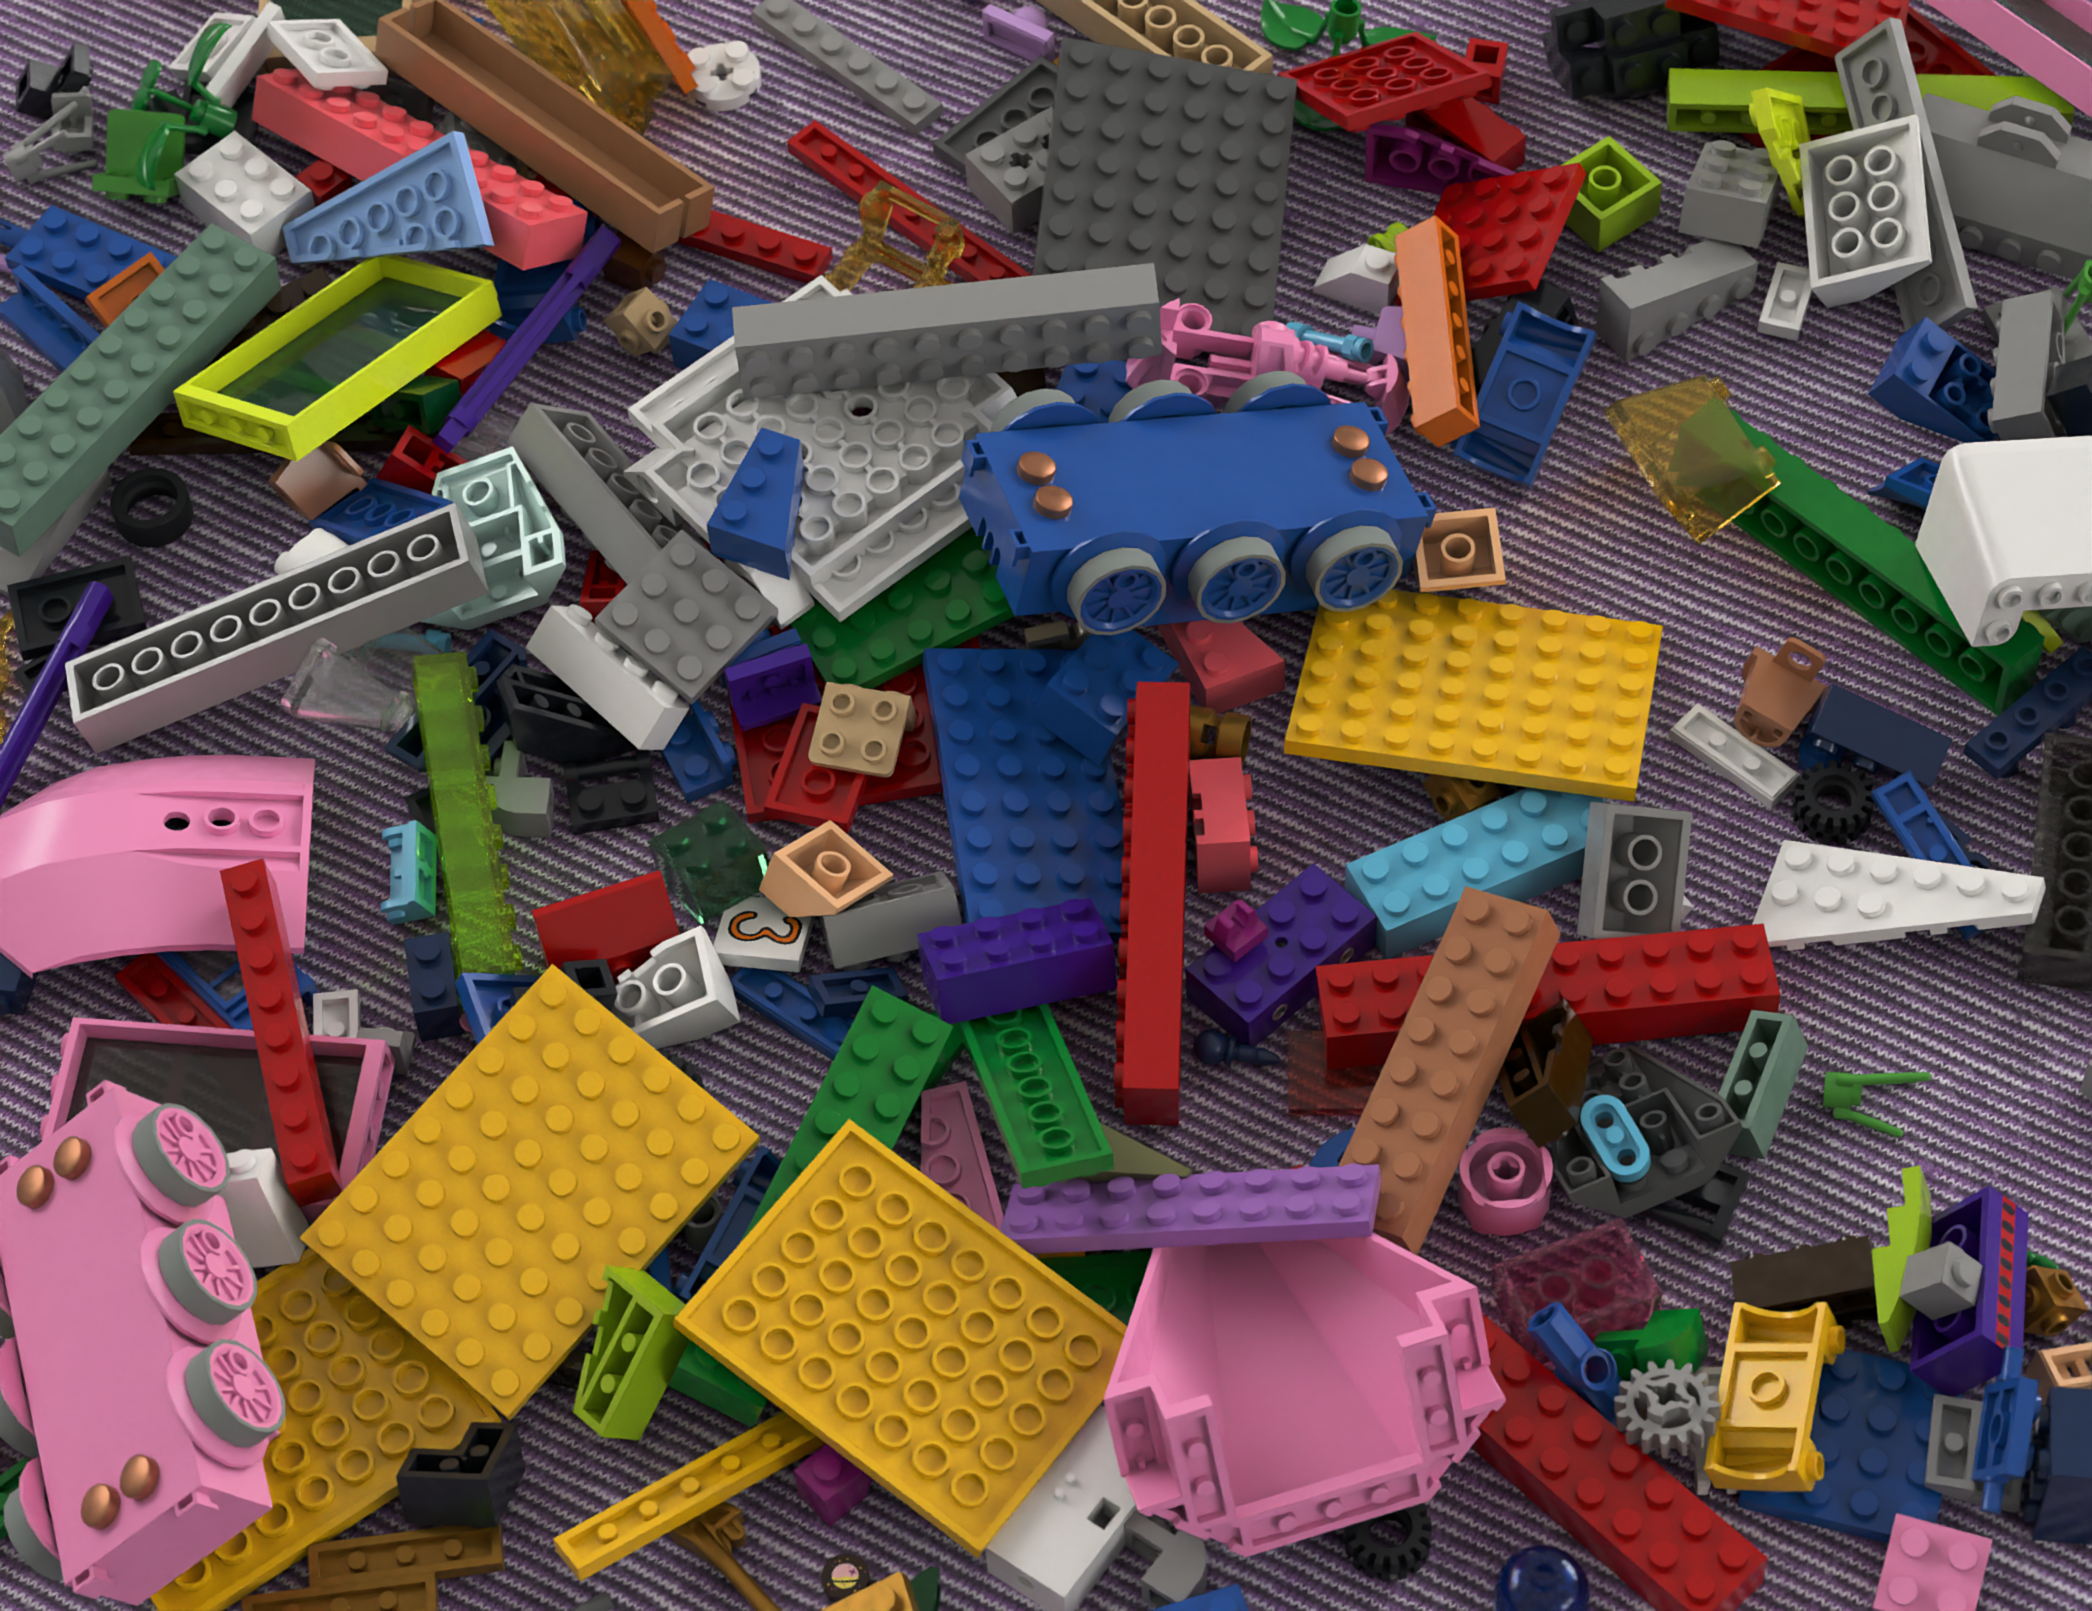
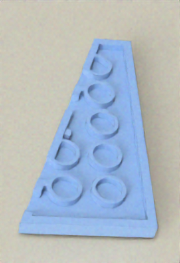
M456 131L450 132L281 226L291 263L301 265L495 246L465 135L462 132Z

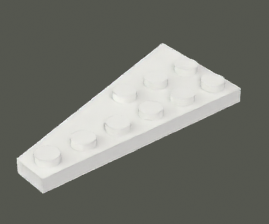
M1784 840L1753 924L1764 923L1769 947L1787 945L1788 951L1805 949V943L1831 941L1834 945L1906 938V932L1930 930L1931 935L1948 933V928L1968 925H1974L1978 930L2028 925L2035 922L2046 887L2044 877Z

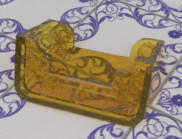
M1706 374L1616 400L1604 410L1606 417L1655 495L1698 545L1781 484L1772 470L1778 464L1763 444L1756 448L1751 443L1729 410L1730 405L1727 399L1732 396L1730 390L1718 375L1710 379Z

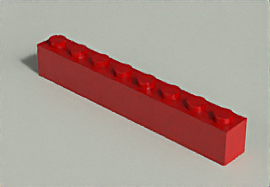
M263 858L220 870L286 1186L299 1207L337 1197L343 1191L276 882Z

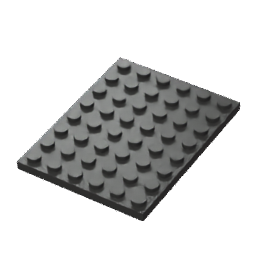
M1063 37L1060 46L1032 276L1154 263L1160 308L1180 298L1179 308L1187 303H1196L1204 306L1211 313L1213 320L1210 327L1211 331L1252 337V330L1255 325L1264 321H1273L1297 79Z

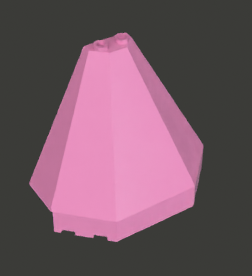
M1372 1233V1237L1153 1248L1103 1401L1120 1475L1125 1478L1139 1513L1152 1517L1154 1514L1172 1521L1174 1527L1206 1541L1210 1537L1228 1545L1230 1551L1243 1557H1249L1430 1501L1442 1486L1439 1481L1441 1476L1452 1462L1459 1463L1480 1436L1481 1433L1478 1427L1491 1410L1498 1412L1505 1403L1506 1398L1488 1367L1491 1362L1477 1286Z

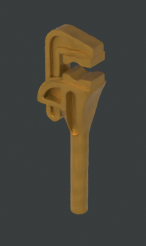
M722 1502L668 1532L676 1545L692 1551L720 1570L756 1611H782L733 1557L731 1546L740 1548L744 1546L747 1540L745 1529L742 1526L745 1522L743 1512L737 1506Z

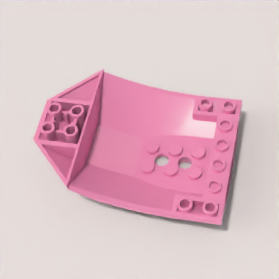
M191 755L143 759L99 766L55 782L1 814L0 953L33 979V973L125 955L168 951H236L220 870L263 858L277 885L291 953L304 954L315 759L247 755ZM182 818L189 823V826L183 830L175 831L168 829L164 824L169 819ZM216 820L231 822L228 826H216L212 823Z

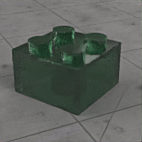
M724 800L705 808L703 811L648 840L656 869L661 871L665 885L700 924L760 892L759 887L770 863L765 844Z

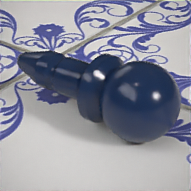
M1207 1029L1200 1032L1193 1043V1051L1196 1058L1206 1065H1216L1223 1061L1226 1066L1230 1067L1233 1059L1248 1064L1255 1063L1259 1066L1275 1065L1281 1061L1277 1054L1266 1048H1255L1246 1044L1237 1045L1235 1043V1035L1226 1038L1222 1032L1215 1029Z

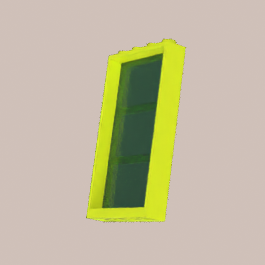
M398 255L367 258L175 389L173 394L183 426L297 462L502 317L494 283L491 280Z

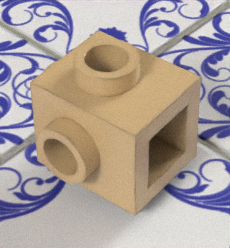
M648 287L627 294L603 320L615 333L619 344L634 356L649 351L655 354L662 350L670 342L668 334L677 324V320L670 314L667 304L657 298Z

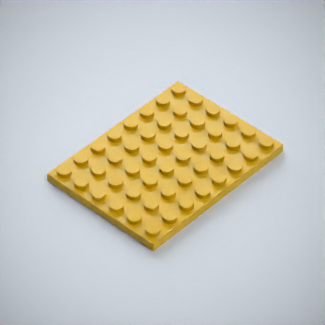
M1391 589L1384 597L1371 605L1349 612L1331 611L1319 604L1285 736L1284 754L1635 802L1663 625Z
M552 964L303 1233L300 1239L316 1255L510 1421L594 1328L595 1324L592 1323L595 1310H602L608 1281L602 1280L605 1265L645 1271L761 1140L757 1133Z
M850 1119L680 1311L673 1322L674 1328L977 1559L1098 1407L1104 1403L1103 1399L1128 1327Z
M308 1248L303 1251L298 1263L283 1264L257 1281V1296L251 1306L262 1359L278 1380L285 1399L286 1416L279 1428L280 1434L269 1442L262 1459L273 1508L150 1596L149 1599L157 1611H224L242 1599V1596L248 1595L307 1556L310 1544L330 1541L398 1496L399 1489L396 1475L411 1448L457 1450L471 1422L502 1423L500 1417L485 1399Z

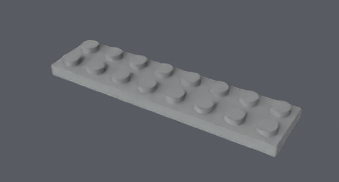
M1889 17L1840 51L1834 58L1853 130L1915 114L1919 118L1932 263L1893 285L1905 331H1908L1924 317L1929 318L1941 329L1946 330L1978 310L1902 22L1901 19Z

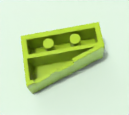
M605 1265L602 1280L608 1281L602 1310H595L592 1324L599 1326L593 1353H586L573 1413L601 1437L640 1441L690 1342L689 1338L673 1327L674 1318L686 1305L644 1270L637 1271L632 1268Z

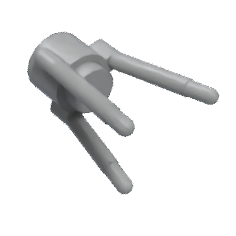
M76 102L69 103L25 139L10 146L11 151L2 155L17 183L27 178L29 184L32 185L45 178L81 171L97 165V161L91 159L40 171L37 169L44 165L39 153L67 137L68 132L61 130L35 146L33 143L77 108Z

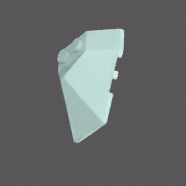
M512 446L438 472L431 495L451 500L453 503L456 502L476 534L489 593L420 622L471 630L546 604L566 569L563 533L514 447Z

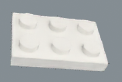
M340 19L268 21L266 36L313 87L320 90H332L335 86H352L358 89H367L371 85H386L388 69Z

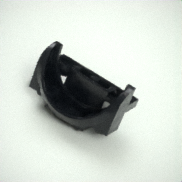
M1587 0L1550 10L1552 31L1542 33L1549 68L1555 80L1573 100L1590 95L1612 100H1637L1651 97L1667 90L1669 68L1695 69L1699 66L1720 61L1718 25L1713 21L1665 7L1666 0ZM1595 42H1596V43L1599 45L1600 48H1597V47H1587V46H1583V45H1587V44H1591V43H1595Z

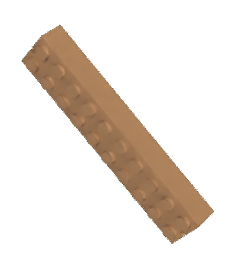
M420 0L410 4V10L403 7L379 18L375 57L380 62L652 254L677 242L678 237L685 238L709 226L715 191L713 185L448 1Z

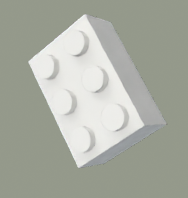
M236 131L230 133L174 174L182 204L186 209L209 226L213 223L272 256L287 246L281 226L315 208L312 191Z

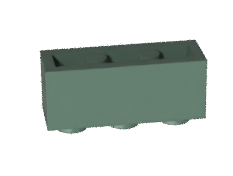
M1751 1010L1718 1094L1725 1099L1742 1125V1131L1728 1154L1765 1159L1809 1047L1794 1015Z

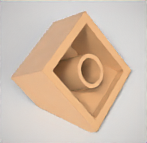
M1495 508L1435 513L1431 528H1426V526L1424 528L1413 559L1415 580L1420 593L1506 584Z
M829 820L773 853L759 891L789 917L835 915L891 881L894 874L835 823Z

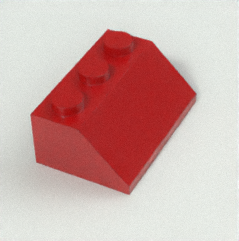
M660 870L532 910L546 969L553 964L561 970L563 962L606 959L615 984L620 983L617 977L627 969L633 972L652 957L650 951L657 945L680 935Z

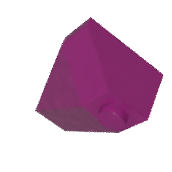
M1380 121L1370 124L1371 127L1366 130L1365 182L1442 195L1446 186L1455 183L1461 184L1483 180L1488 177L1494 178L1517 174L1413 126Z

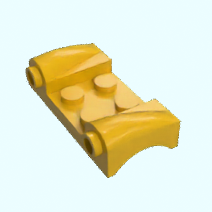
M1734 1302L1718 1389L1720 1420L1716 1421V1434L1709 1438L1704 1471L1715 1489L1810 1492L1813 1490L1815 1482L1822 1480L1824 1476L1823 1454L1820 1451H1816V1447L1810 1438L1822 1364H1834L1837 1355L1844 1353L1846 1344L1844 1328L1838 1326L1826 1302H1816L1809 1308L1794 1312L1769 1311L1744 1302Z

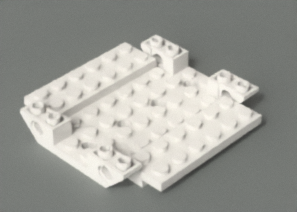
M820 275L783 302L853 294L847 289L840 292L826 278ZM733 335L627 409L629 419L660 449L653 450L623 471V474L675 527L686 520L710 544L707 523L761 427L799 439L802 454L804 453L807 457L803 460L805 472L799 514H797L795 527L796 538L792 549L790 580L726 559L725 563L727 567L778 608V615L773 622L781 630L815 606L811 595L841 622L972 527L959 499L966 471L961 461L966 440H974L975 433L991 432V426L997 414L1017 396L1012 387L999 375L988 373L974 377L960 376L941 378L935 381L922 380L894 385L856 387L850 390L837 389L810 394L798 393L771 396L765 399H744ZM858 407L872 409L870 414L862 417L851 414Z

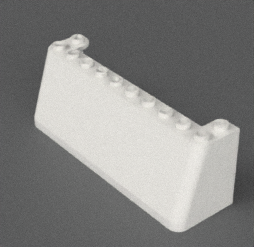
M2092 436L1963 443L1951 448L1942 458L1915 546L1972 647L1993 646L2007 642L2017 631L2023 611L2092 606Z

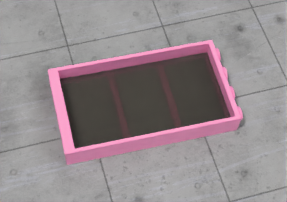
M72 1018L69 1033L64 1034L61 1042L62 1062L59 1074H55L51 1081L50 1092L52 1102L49 1114L44 1115L41 1121L40 1136L42 1142L88 1106L86 1094L101 1082L107 1080L125 1087L128 1092L158 1104L171 1103L182 1105L194 1112L213 1130L223 1145L225 1153H234L243 1149L258 1150L272 1148L283 1171L253 1030ZM309 1034L342 1188L344 1190L375 1157L396 1059L386 1040ZM337 1197L300 1207L306 1221L315 1222Z

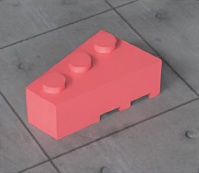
M1241 757L1190 760L1189 789L1198 894L1251 890V873L1259 872L1257 846H1250V836H1256L1254 810H1247L1246 800H1252L1251 774H1243Z

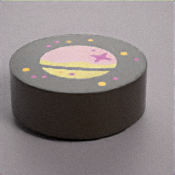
M840 1554L831 1558L824 1565L821 1573L823 1591L830 1601L836 1603L869 1587L870 1575L866 1563L861 1558L852 1554Z

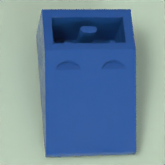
M1924 317L1899 337L1868 395L1899 419L1964 443L1996 441L1998 433H1992L1988 423V409L1993 408L1994 401L1990 383L1991 379L1996 377V370L1929 318Z

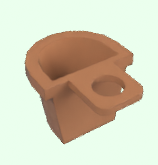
M328 440L297 462L285 458L268 481L274 491L293 510L311 521L353 489L362 491L368 485L361 477L364 473L363 469L341 446Z
M1794 637L1786 640L1776 656L1755 646L1743 667L1742 677L1745 685L1734 717L1735 727L1740 734L1750 742L1764 747H1778L1785 743L1807 714L1814 712L1824 688L1827 687L1814 679L1823 667L1826 656ZM1799 652L1810 659L1811 665L1806 666L1795 662L1791 658L1790 653Z

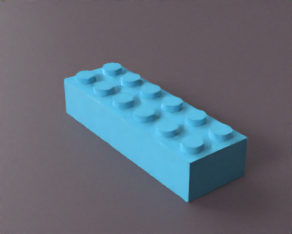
M1526 788L1345 864V890L1377 916L1376 945L1384 959H1390L1443 936L1465 886L1524 902L1582 877L1590 801L1605 802L1602 797Z

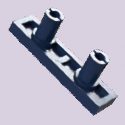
M2084 646L2079 648L1965 744L1964 755L1996 780L2000 777L2006 779L2015 776L2018 772V763L2023 757L2058 728L2064 730L2073 727L2076 723L2077 712L2092 700V652Z

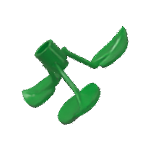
M1264 0L1260 15L1261 29L1267 41L1278 48L1288 51L1301 50L1308 42L1313 45L1317 44L1327 29L1330 39L1334 42L1331 57L1338 56L1341 45L1349 44L1357 34L1359 35L1362 48L1413 32H1418L1436 42L1437 35L1394 27H1376L1365 32L1366 21L1360 19L1362 6L1357 0H1332L1330 11L1325 13V19L1318 13L1301 6L1285 4L1276 0ZM1295 99L1293 119L1302 126L1310 127L1317 131H1333L1341 128L1335 122Z
M227 23L209 25L202 32L193 51L188 66L190 74L187 84L194 87L206 98L205 101L198 99L192 105L155 89L154 86L162 69L161 62L152 59L147 64L140 80V87L133 96L130 110L145 111L150 96L153 95L191 112L190 121L195 122V126L173 124L163 120L158 125L156 131L151 132L140 153L135 169L136 179L141 186L155 191V170L169 131L198 133L204 137L207 133H210L221 139H224L232 132L238 112L220 104L221 98L212 95L198 81L212 50L222 35L232 27Z

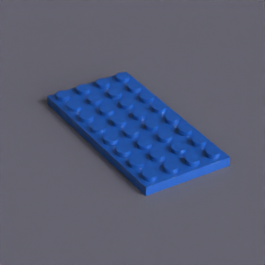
M924 649L922 664L965 924L975 922L983 917L996 918L1019 913L1026 908L1039 909L1058 905L1069 899L1091 898L1112 941L1119 942V938H1121L1120 899L1123 886L1121 871L1122 857H1124L1123 816L1111 753L1098 766L1029 716L1046 684L1077 649Z

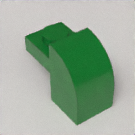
M1699 1308L1654 1310L1644 1330L1599 1332L1594 1341L1596 1348L1605 1349L1613 1355L1617 1365V1374L1626 1382L1631 1381V1370L1633 1369L1639 1370L1643 1374L1647 1373L1648 1362L1653 1361L1658 1369L1665 1368L1668 1359L1673 1360L1675 1369L1681 1370L1683 1366L1690 1363L1692 1364V1373L1694 1374L1701 1367L1709 1351Z

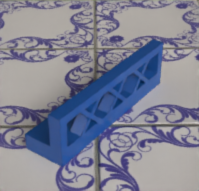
M19 265L12 270L18 292L0 304V318L63 373L100 334L23 265Z

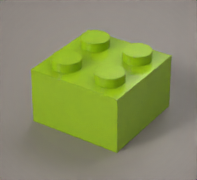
M1612 137L1604 138L1562 164L1580 163L1587 173L1565 224L1596 252L1599 253L1659 215L1662 182Z

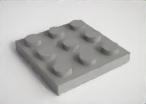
M681 529L597 615L595 625L661 680L676 690L690 704H693L724 672V669L728 668L776 618L778 608Z

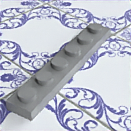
M765 0L751 10L753 23L914 135H918L943 115V104L794 0Z

